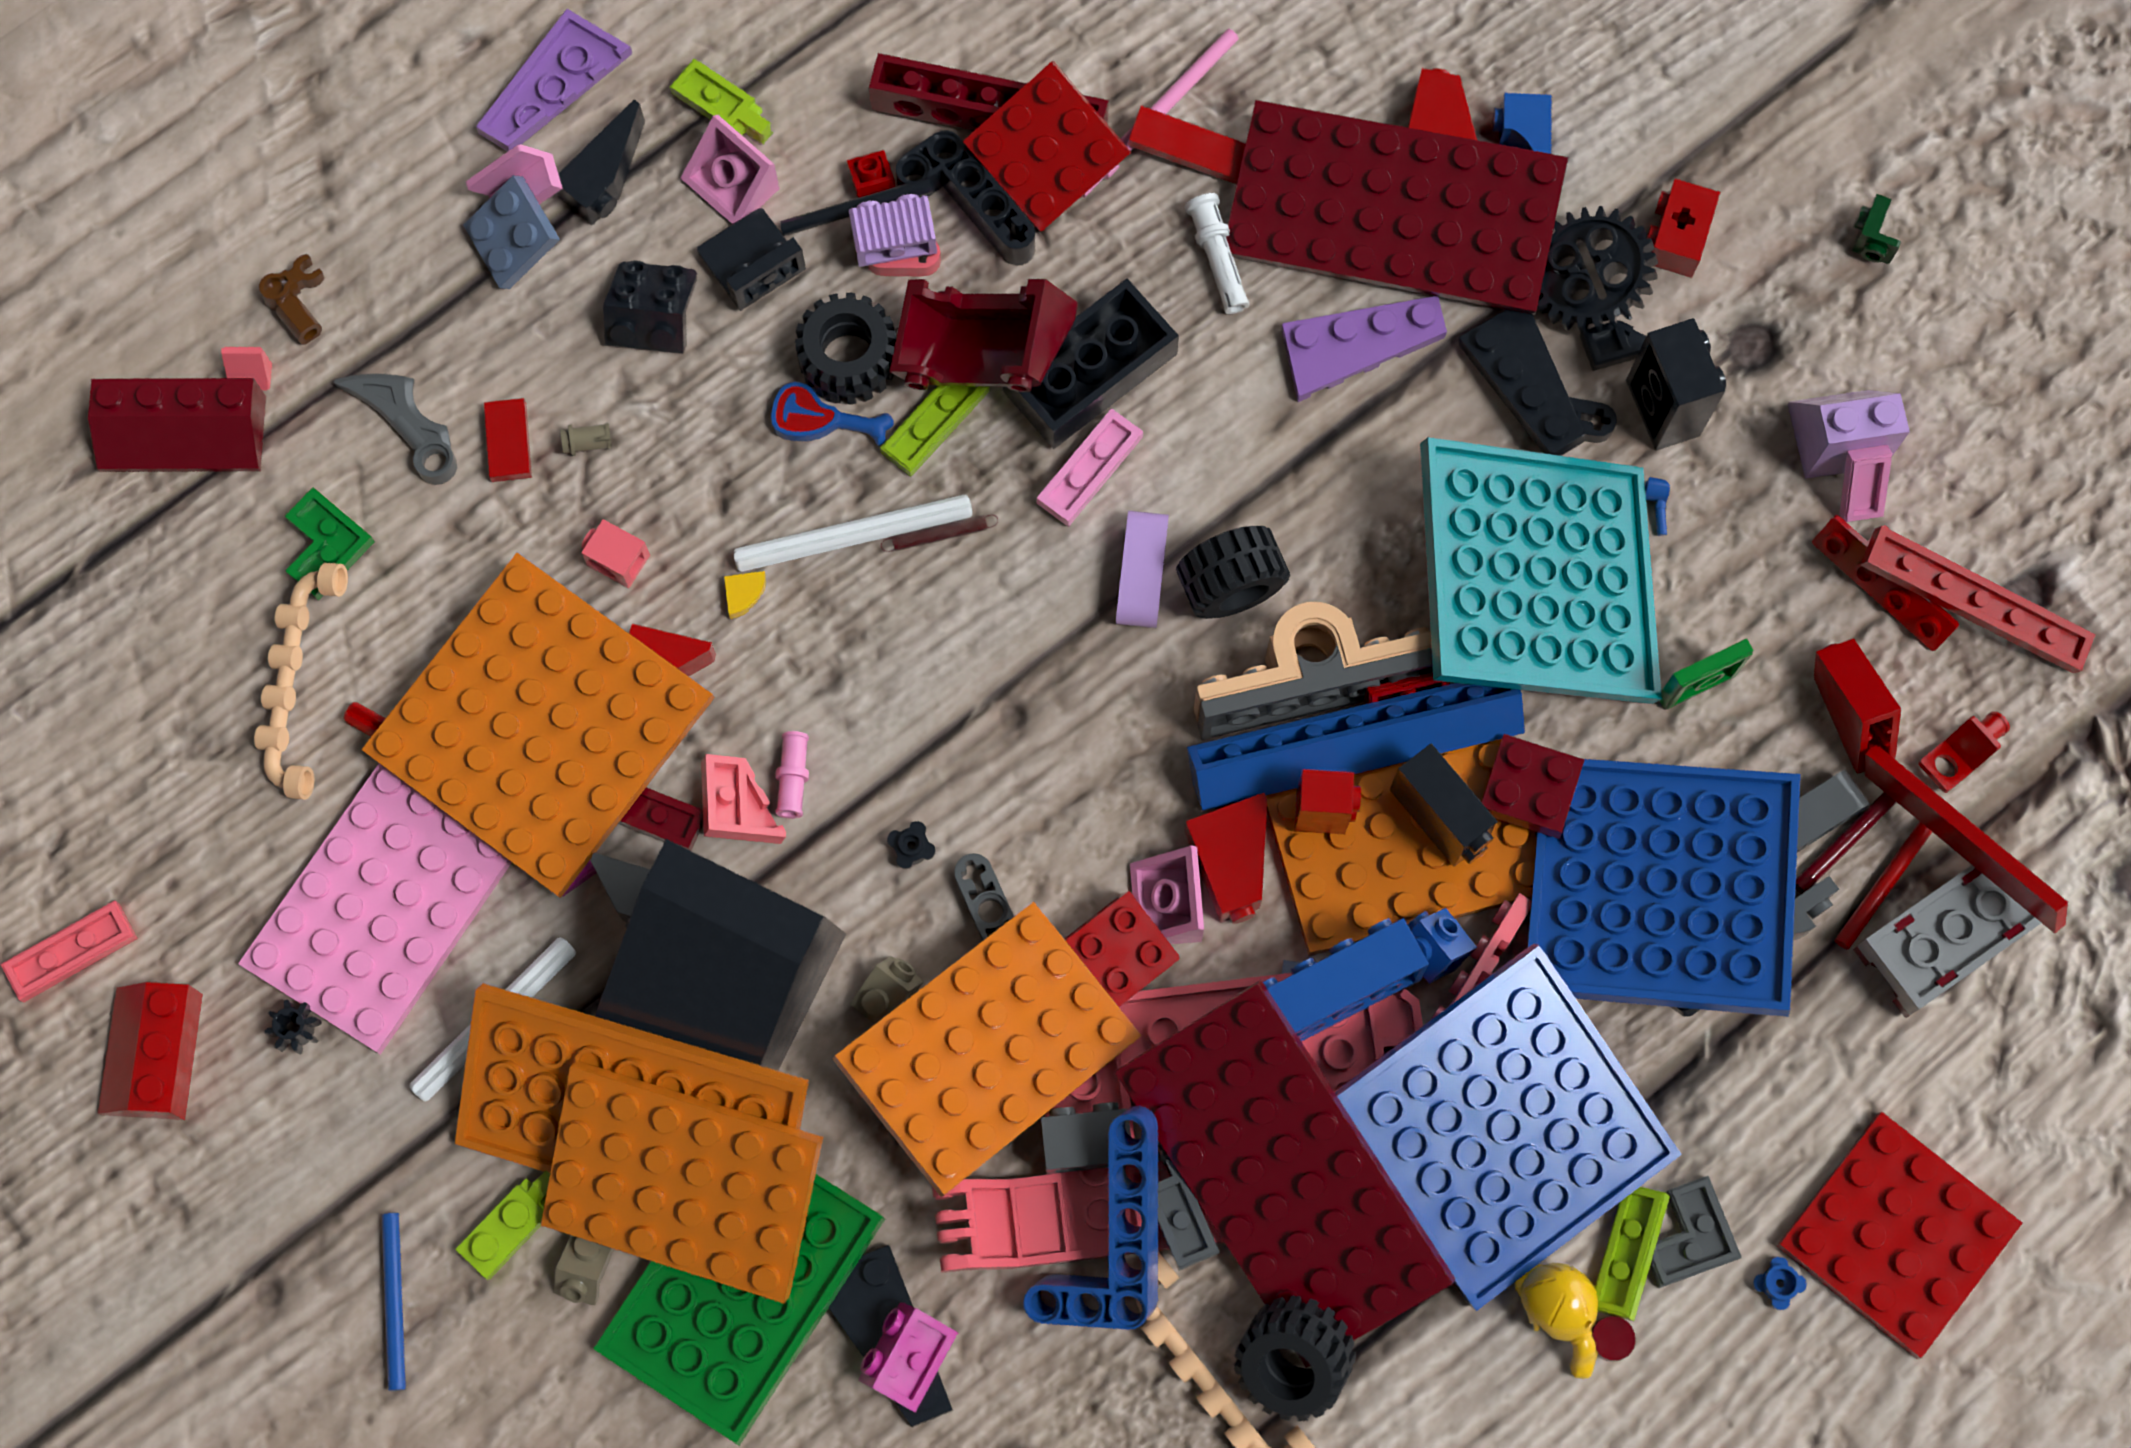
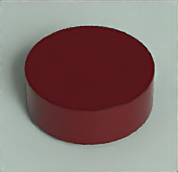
M1617 1316L1605 1317L1595 1323L1591 1329L1598 1353L1597 1356L1605 1361H1620L1628 1357L1635 1347L1636 1336L1634 1329L1623 1318Z

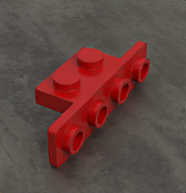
M1839 515L1831 518L1812 540V544L1931 651H1936L1959 627V622L1941 606L1861 566L1860 564L1870 539L1867 541Z

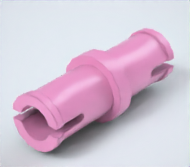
M787 731L782 734L781 766L776 769L775 776L779 781L776 814L782 818L795 819L803 816L804 783L809 781V770L805 768L809 736L803 732Z

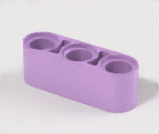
M1128 510L1116 624L1157 628L1169 518L1167 514Z

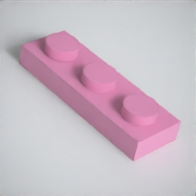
M1111 408L1039 494L1037 504L1069 527L1143 438V431Z

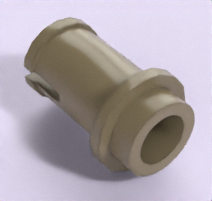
M609 423L572 428V424H570L568 429L560 430L563 454L572 453V456H576V452L612 449Z

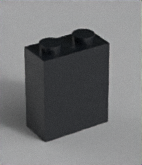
M1430 743L1398 768L1390 791L1453 867L1463 860L1470 864L1479 858L1488 849L1487 845L1494 839L1491 833L1498 821L1434 745Z

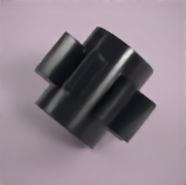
M284 1000L283 1009L277 1013L274 1011L268 1012L270 1017L273 1018L272 1027L267 1028L264 1032L270 1037H279L275 1043L276 1049L283 1052L290 1044L292 1049L300 1055L303 1052V1045L309 1041L312 1043L318 1042V1039L314 1036V1027L321 1025L322 1021L317 1017H307L311 1012L309 1004L304 1002L297 1010L292 1002ZM291 1021L300 1025L296 1033L287 1029Z

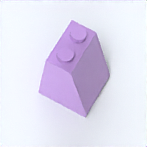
M1864 390L1790 401L1788 403L1805 479L1845 473L1848 450L1888 445L1893 456L1910 433L1900 393Z

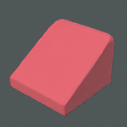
M224 347L221 349L227 378H254L262 391L269 390L272 363L261 347Z

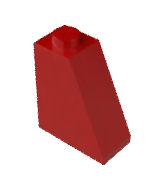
M1422 68L1408 128L1477 140L1461 76L1451 74L1449 71L1441 68H1433L1431 70Z
M1853 638L1839 644H1830L1816 651L1814 680L1857 774L1865 772V753L1875 745L1880 746L1896 759L1901 707L1858 643Z
M1265 793L1185 822V835L1190 846H1197L1199 870L1220 923L1230 919L1232 924L1247 921L1256 916L1255 910L1260 909L1263 894L1267 798Z

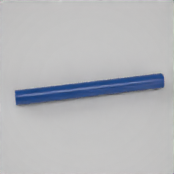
M399 1213L382 1214L381 1217L388 1391L406 1390L400 1223Z

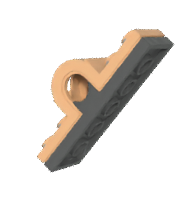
M1306 602L1296 605L1280 618L1274 630V635L1269 638L1265 657L1267 666L1259 665L1243 671L1242 676L1227 679L1226 675L1212 676L1203 680V685L1197 686L1193 710L1198 722L1201 740L1364 702L1367 687H1377L1380 684L1394 683L1405 678L1419 677L1422 674L1433 672L1431 631L1426 627L1417 628L1407 632L1404 635L1405 638L1389 641L1388 637H1379L1367 641L1364 644L1365 647L1360 648L1352 618H1348L1341 610L1323 602ZM1304 646H1312L1320 649L1327 659L1321 662H1310L1297 655L1296 650Z

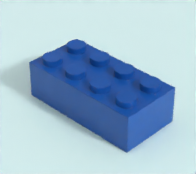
M1390 918L1375 924L1367 930L1369 935L1354 943L1352 938L1336 944L1329 949L1331 955L1317 963L1314 958H1309L1297 964L1291 969L1292 975L1280 982H1277L1275 977L1263 982L1301 1042L1421 981L1429 963L1404 918L1395 923H1392Z

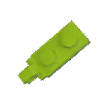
M696 59L689 63L670 86L671 94L710 120L714 115H719L742 136L746 132L749 137L764 145L773 134L770 127L771 123L760 116L763 111L756 104L755 98Z
M545 1171L533 1184L528 1179H525L519 1186L516 1185L455 1249L486 1280L489 1281L541 1227L550 1178L548 1171Z

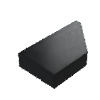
M1617 320L1618 328L1614 329L1610 323L1603 324L1601 333H1598L1595 327L1588 328L1585 334L1580 333V339L1592 371L1636 359L1646 335L1634 330L1633 326Z

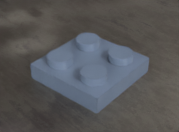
M513 175L463 225L499 288L511 289L560 241L524 177Z

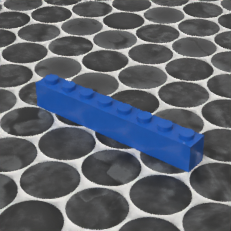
M1453 683L1189 746L1187 751L1193 787L1203 811L1211 808H1221L1261 793L1270 795L1297 788L1302 769L1354 772V774L1407 762L1430 743L1440 753L1499 740L1503 738L1504 734L1510 736L1524 734L1522 692L1518 689Z

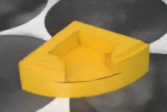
M765 571L724 576L730 619L745 615L763 595L766 587Z

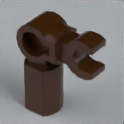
M308 254L296 258L292 269L288 271L285 269L280 273H270L264 276L259 283V291L265 305L270 310L276 311V314L296 339L304 345L320 336L322 326L297 296L301 294V289L304 287H317L325 279L320 268L310 274L303 273L313 265Z

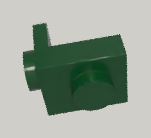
M1876 194L1869 207L1862 205L1853 225V228L1859 229L1852 251L1861 254L1863 258L1870 262L1890 264L1900 247L1901 241L1879 233L1892 200Z

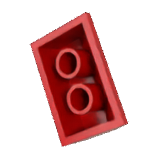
M143 982L116 987L98 1108L99 1115L185 1120L203 998L201 992L189 984Z

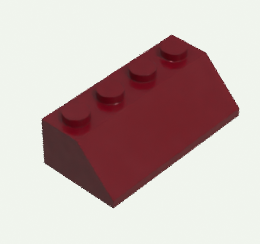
M254 378L91 379L88 420L97 470L99 472L261 471L266 395Z

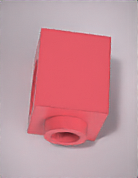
M604 519L597 529L592 528L587 533L582 543L583 551L581 553L587 566L628 589L650 557L644 541Z

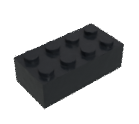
M1126 278L1076 316L1075 322L1039 386L1032 387L1030 392H1019L1003 386V392L1049 445L1055 449L1174 358L1178 353L1179 335L1131 281Z

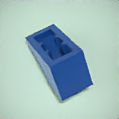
M1504 93L1500 108L1494 107L1492 116V131L1499 132V144L1551 154L1552 95Z

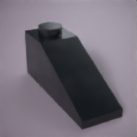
M635 99L558 173L563 188L557 192L558 197L592 226L600 218L609 216L620 199L645 124L640 103Z

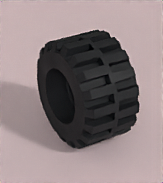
M846 292V298L838 299V293L829 295V302L824 303L822 299L814 303L815 311L812 312L807 309L802 315L804 324L798 323L795 348L801 374H804L805 382L809 387L815 386L817 395L824 398L828 393L831 402L839 404L841 398H847L848 404H857L856 398L863 396L865 401L873 398L872 391L876 389L881 393L887 388L885 379L892 381L895 376L890 372L896 343L893 321L890 316L885 315V309L879 303L873 307L872 299L863 295L861 300H857L855 293ZM842 336H857L870 344L863 356L849 362L833 360L824 353L832 341Z
M1245 526L1220 533L1194 547L1176 566L1178 577L1194 614L1198 618L1205 619L1227 617L1248 610L1276 594L1288 582L1290 572L1271 529L1266 528V526Z
M1291 1296L1288 1302L1283 1297L1273 1300L1271 1306L1266 1303L1260 1308L1236 1348L1235 1357L1237 1360L1234 1364L1235 1373L1241 1375L1238 1383L1242 1390H1249L1248 1399L1254 1405L1259 1402L1265 1406L1262 1411L1271 1415L1274 1411L1280 1414V1419L1290 1421L1292 1416H1296L1299 1422L1308 1421L1311 1414L1318 1418L1324 1415L1327 1408L1331 1409L1334 1406L1353 1370L1352 1366L1356 1356V1352L1351 1351L1355 1344L1352 1335H1345L1348 1328L1343 1320L1336 1321L1333 1318L1335 1312L1329 1307L1323 1310L1318 1307L1319 1302L1313 1299H1309L1308 1303H1304L1301 1300V1296ZM1278 1349H1289L1299 1353L1309 1362L1312 1368H1301L1291 1364L1281 1355Z

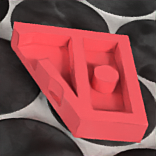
M705 754L701 760L704 836L781 844L786 838V831L783 825L777 826L767 808L770 801L764 790L757 785L755 774L747 759Z

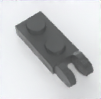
M1159 1145L1160 1158L1163 1164L1166 1165L1171 1177L1158 1182V1224L1177 1269L1181 1271L1216 1256L1220 1252L1197 1199L1162 1145Z

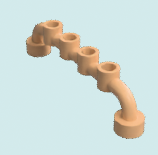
M323 563L319 571L310 572L303 576L294 586L290 605L280 604L275 612L276 626L280 629H285L283 645L273 644L268 653L269 666L272 669L279 670L276 685L268 684L262 690V706L272 711L269 726L260 725L257 727L254 743L258 750H265L264 771L267 778L275 786L283 788L286 797L291 799H308L313 792L315 780L313 770L308 766L291 765L287 768L286 772L281 767V755L289 743V732L286 728L288 713L294 708L296 702V692L293 688L295 671L299 670L303 660V653L300 648L302 630H305L309 624V610L306 607L309 594L315 588H318L323 596L341 597L348 585V573L343 564Z
M1158 1251V1284L1161 1282L1167 1289L1180 1277ZM1136 1299V1304L1142 1313V1306L1139 1300ZM1157 1306L1141 1329L1156 1348L1165 1343L1175 1357L1168 1363L1184 1383L1192 1378L1203 1392L1196 1398L1212 1418L1220 1413L1230 1425V1428L1224 1434L1234 1447L1271 1448ZM1298 1425L1284 1436L1289 1443L1284 1448H1315Z

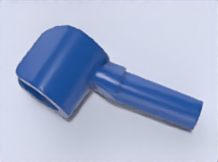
M1650 477L1645 483L1646 500L1656 501L1657 536L1667 535L1665 509L1670 485L1666 480Z

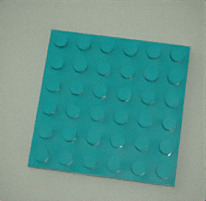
M1430 437L1420 443L1433 680L1654 704L1662 700L1644 467Z

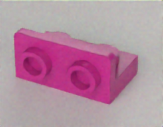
M901 1302L897 1308L887 1315L882 1326L884 1333L876 1347L869 1350L861 1363L860 1370L862 1373L858 1381L907 1409L916 1412L958 1332L919 1309Z

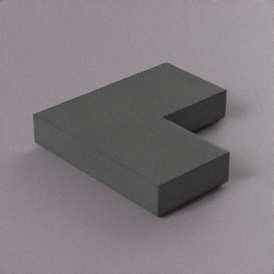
M1709 1176L1666 1191V1194L1670 1196L1669 1201L1682 1232L1659 1240L1656 1243L1650 1268L1658 1288L1742 1258Z

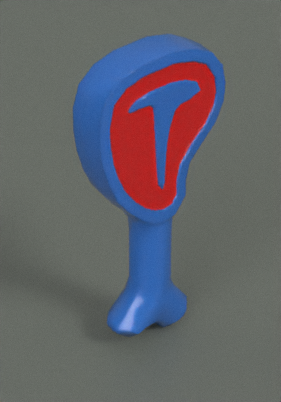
M790 382L778 391L771 412L772 427L777 436L785 440L799 442L821 439L841 428L866 433L874 439L877 446H881L886 442V431L894 425V420L888 413H883L873 418L842 413L835 406L823 403L811 387L800 382Z

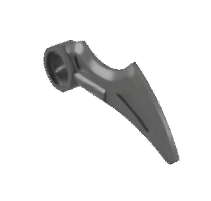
M361 374L334 380L333 383L337 388L359 398L378 411L415 451L413 463L422 480L433 485L444 484L451 480L457 470V460L451 450L448 428L446 425L429 420L417 409L413 397L415 381L413 378L391 374ZM433 454H441L446 457L445 465L437 471H429L425 468L426 460Z

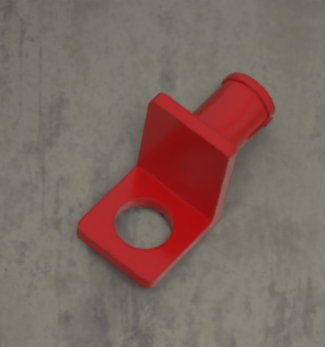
M1995 711L1990 712L1981 722L1975 716H1972L1947 739L1918 762V765L1942 792L1948 793L2001 748V744L1997 740L2009 732V722L2005 716ZM1943 757L1948 759L1954 766V776L1947 777L1942 775L1936 768V758Z

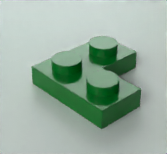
M314 487L285 515L288 522L312 541L309 547L285 570L296 582L310 572L319 571L323 563L343 564L348 571L375 543L372 536ZM315 588L310 593L318 601L323 597L318 588Z

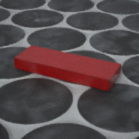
M1141 105L1127 145L1237 185L1246 143Z

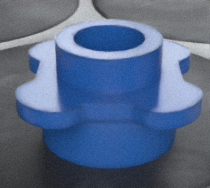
M1783 1257L1773 1258L1770 1261V1268L1764 1274L1756 1275L1753 1280L1755 1290L1764 1292L1771 1299L1772 1307L1776 1310L1787 1309L1790 1306V1299L1798 1293L1804 1292L1807 1286L1805 1278L1799 1275L1794 1268L1788 1266V1261ZM1778 1279L1782 1280L1784 1283L1782 1288H1779L1776 1285V1281Z

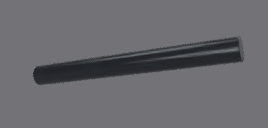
M930 177L785 219L780 221L781 230L784 236H788L849 218V209L857 208L859 204L866 201H876L882 204L883 202H896L897 198L907 194H915L919 197L934 192L933 182Z

